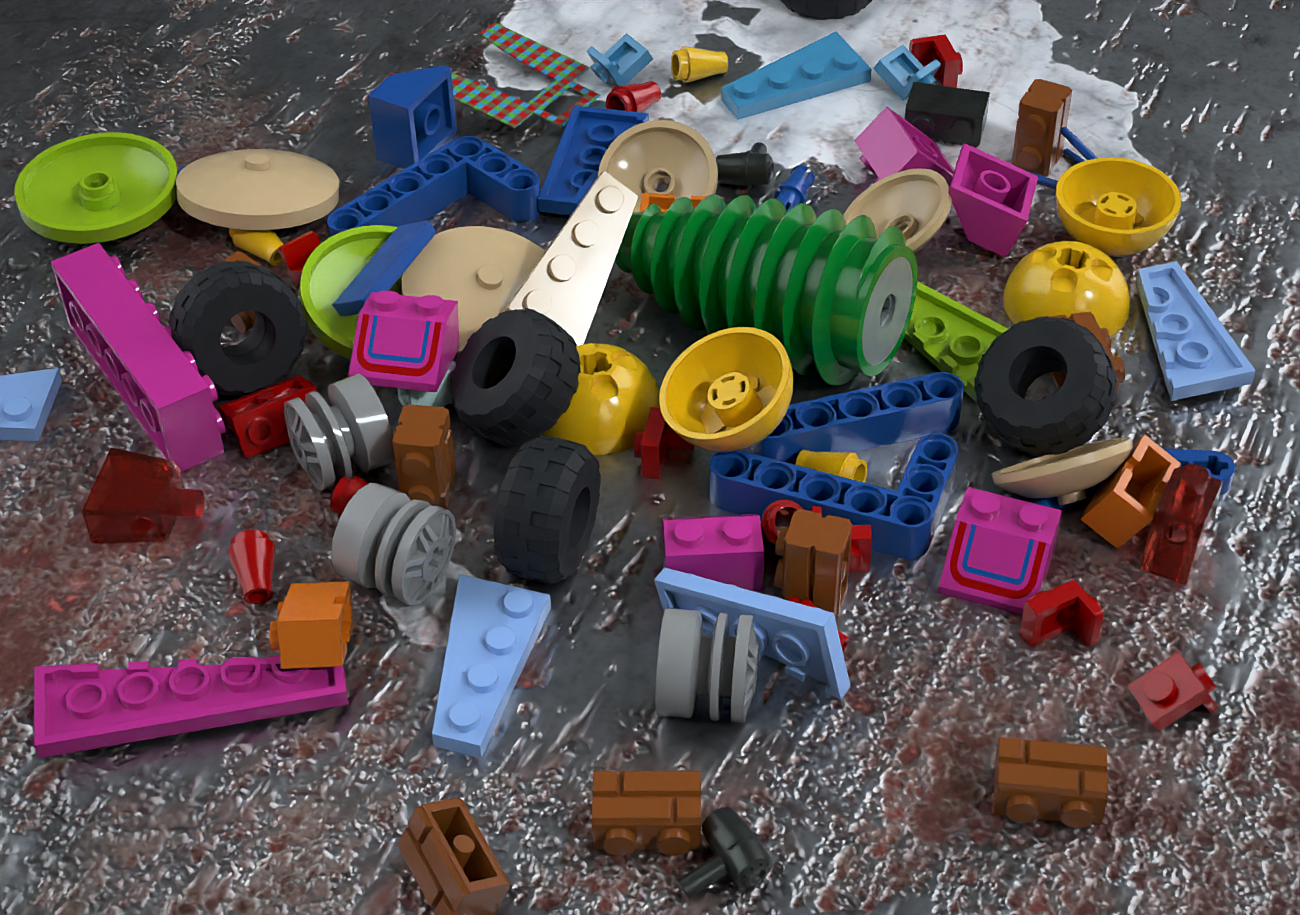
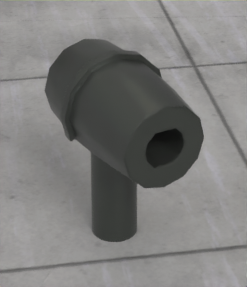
M761 142L755 143L751 150L746 152L723 154L716 157L718 183L751 188L752 186L769 185L774 175L773 160L770 154L767 153L766 145Z
M722 807L706 817L701 829L715 856L677 879V882L688 899L726 874L741 888L750 887L768 875L772 869L773 860L764 847L761 836L754 832L731 807Z

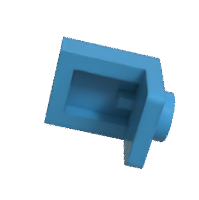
M627 33L604 55L593 46L586 51L594 62L590 68L602 82L606 83L610 80L616 86L628 84L653 60L649 51Z
M901 45L880 59L873 69L904 101L909 98L913 82L935 84L937 80L933 76L941 67V63L936 59L924 67L904 45Z

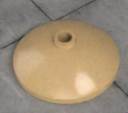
M670 120L647 121L624 131L606 150L598 171L599 176L605 170L638 195L633 213L640 212L642 193L674 194V201L681 197H687L691 200V195L708 196L715 194L718 183L716 159L705 138L693 128ZM661 184H667V185H668V189H667L666 191H664V192H657V191H656V188H657L659 185H661Z
M909 169L894 173L871 185L849 205L843 216L846 225L857 216L866 215L871 218L875 226L877 239L887 228L891 226L898 227L904 235L906 246L914 253L928 243L943 226L951 208L952 198L948 193L949 185L941 174L929 169Z
M1131 437L1098 441L1078 446L1066 453L1043 455L999 469L991 475L994 484L1003 490L1027 498L1057 497L1059 505L1069 504L1086 499L1085 489L1109 478L1129 456L1133 444Z

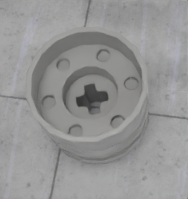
M360 373L328 386L330 407L316 391L305 395V403L299 397L284 403V416L292 449L298 462L319 491L334 486L335 477L339 481L344 476L352 477L350 457L363 473L395 461L392 444L393 433L389 420L375 390Z
M369 483L359 489L352 497L338 521L331 550L333 570L340 578L365 588L377 587L383 595L396 597L399 601L408 605H419L430 597L440 584L448 568L455 545V517L448 509L440 506H431L429 502L424 500H410L403 492L381 484Z
M665 609L660 632L656 670L655 706L657 715L691 718L699 695L708 696V709L711 720L719 721L723 698H731V722L745 723L747 709L753 695H755L758 673L759 644L754 630V615L740 614L737 636L734 637L728 636V613H719L713 635L703 634L700 610Z

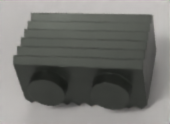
M913 82L906 103L905 120L931 139H935L936 142L940 140L944 143L950 141L952 145L954 143L959 145L965 143L976 148L980 145L986 124L990 92Z

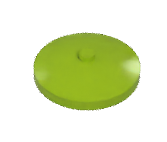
M95 133L63 141L37 155L19 174L14 194L21 218L36 233L46 238L66 243L106 242L134 234L160 219L171 208L177 198L176 179L178 170L171 153L152 139L130 133Z
M370 225L351 228L337 233L316 247L303 267L299 300L304 309L303 312L307 325L324 345L351 360L359 314L340 316L332 304L398 227ZM402 275L389 291L397 292L400 295Z

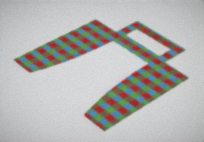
M496 22L479 34L513 58L556 81L526 103L492 87L451 73L455 100L514 129L532 114L563 127L568 122L573 106L588 107L601 96L573 82L590 67ZM569 88L585 95L559 117L543 110Z

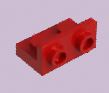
M298 375L220 405L218 409L224 424L235 432L242 454L249 458L290 442L284 416V403L297 397L305 403V395L312 391L317 392L314 384Z

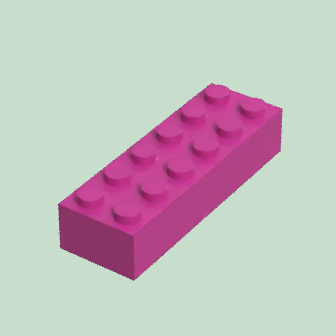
M100 243L51 261L69 327L176 475L225 453L221 434L225 433L226 429L219 412L214 408L213 402L218 400V394L212 380L208 375L201 377L190 351H181L172 339V328L169 325L162 326L159 314L151 301L147 303L143 301L140 288L133 278L126 279L124 269L117 256L110 257Z

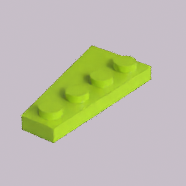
M917 281L914 308L904 338L942 372L958 376L963 381L964 392L977 402L974 385L978 364L982 355L990 347V343L1007 331L1008 328Z

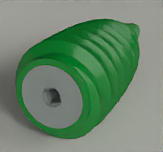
M712 194L701 200L695 208L689 198L681 197L675 200L666 212H662L658 204H651L644 212L632 213L615 258V263L620 270L627 273L632 272L637 286L643 292L654 294L657 303L666 312L672 314L679 313L682 320L689 327L698 330L706 329L709 334L734 327H751L766 331L782 343L789 356L791 366L797 373L804 376H814L819 373L824 381L834 386L847 384L860 373L867 376H875L887 367L898 351L907 331L917 291L918 272L916 258L913 251L906 246L904 235L898 227L891 226L887 228L877 239L874 223L866 215L857 216L846 225L843 214L837 209H829L824 211L819 217H816L814 209L809 204L800 203L787 212L783 203L776 198L766 200L758 208L753 199L747 195L734 198L726 206L724 200L719 195Z

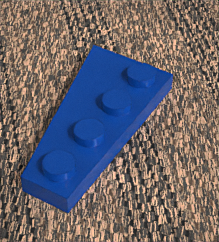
M573 106L538 196V211L555 213L557 215H571L598 178L602 157L610 144L627 129L649 121V113Z

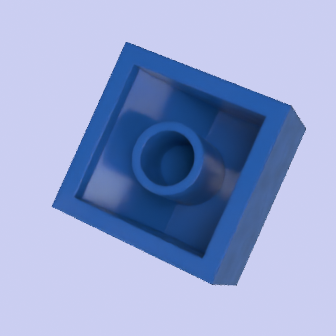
M443 65L390 75L368 95V107L373 128L372 137L375 143L376 157L379 161L405 169L441 148L457 132L451 67Z

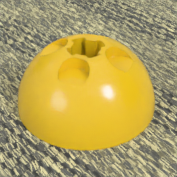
M1103 157L1075 164L1061 175L1056 185V206L1064 228L1076 242L1091 245L1108 256L1122 257L1134 255L1151 248L1169 232L1180 211L1181 194L1170 177L1151 165L1132 159Z
M1059 241L1033 250L1015 266L1004 288L1003 307L1014 325L1022 321L1035 319V317L1066 315L1068 318L1074 313L1091 311L1099 327L1107 328L1110 337H1112L1123 328L1128 319L1130 296L1121 270L1108 255L1085 243Z
M728 328L701 338L676 358L663 379L659 394V404L664 420L682 439L696 447L709 451L732 452L757 444L777 428L789 408L793 393V371L789 356L782 343L776 337L757 328Z
M589 343L576 346L581 367L577 391L574 393L567 411L560 416L557 423L550 430H546L541 435L561 438L585 445L593 455L612 454L633 447L637 431L645 430L650 408H660V390L652 372L637 356L618 346L604 343Z

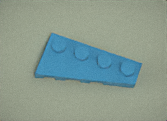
M836 31L721 87V101L735 118L739 120L871 82L872 69Z

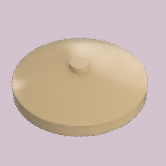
M271 149L233 150L200 158L184 167L176 179L177 201L180 207L192 217L216 226L241 230L284 229L313 222L330 213L339 201V179L335 171L328 165L306 155Z
M466 226L449 229L434 235L402 274L400 295L415 297L435 295L443 300L458 301L460 347L453 359L456 362L460 351L464 349L470 336L474 332L476 333L488 319L495 318L499 313L505 312V308L545 251L532 241L503 229L484 226Z

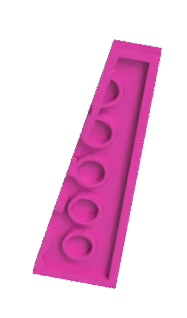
M270 656L267 658H229L222 665H200L198 659L178 660L177 667L150 668L148 661L128 662L127 669L100 670L99 664L34 667V747L38 757L44 758L348 705L344 664L337 667L281 669L280 656Z

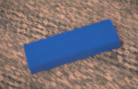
M429 220L401 225L393 232L332 304L340 316L359 314L372 292L378 293L391 289L434 237L436 231Z

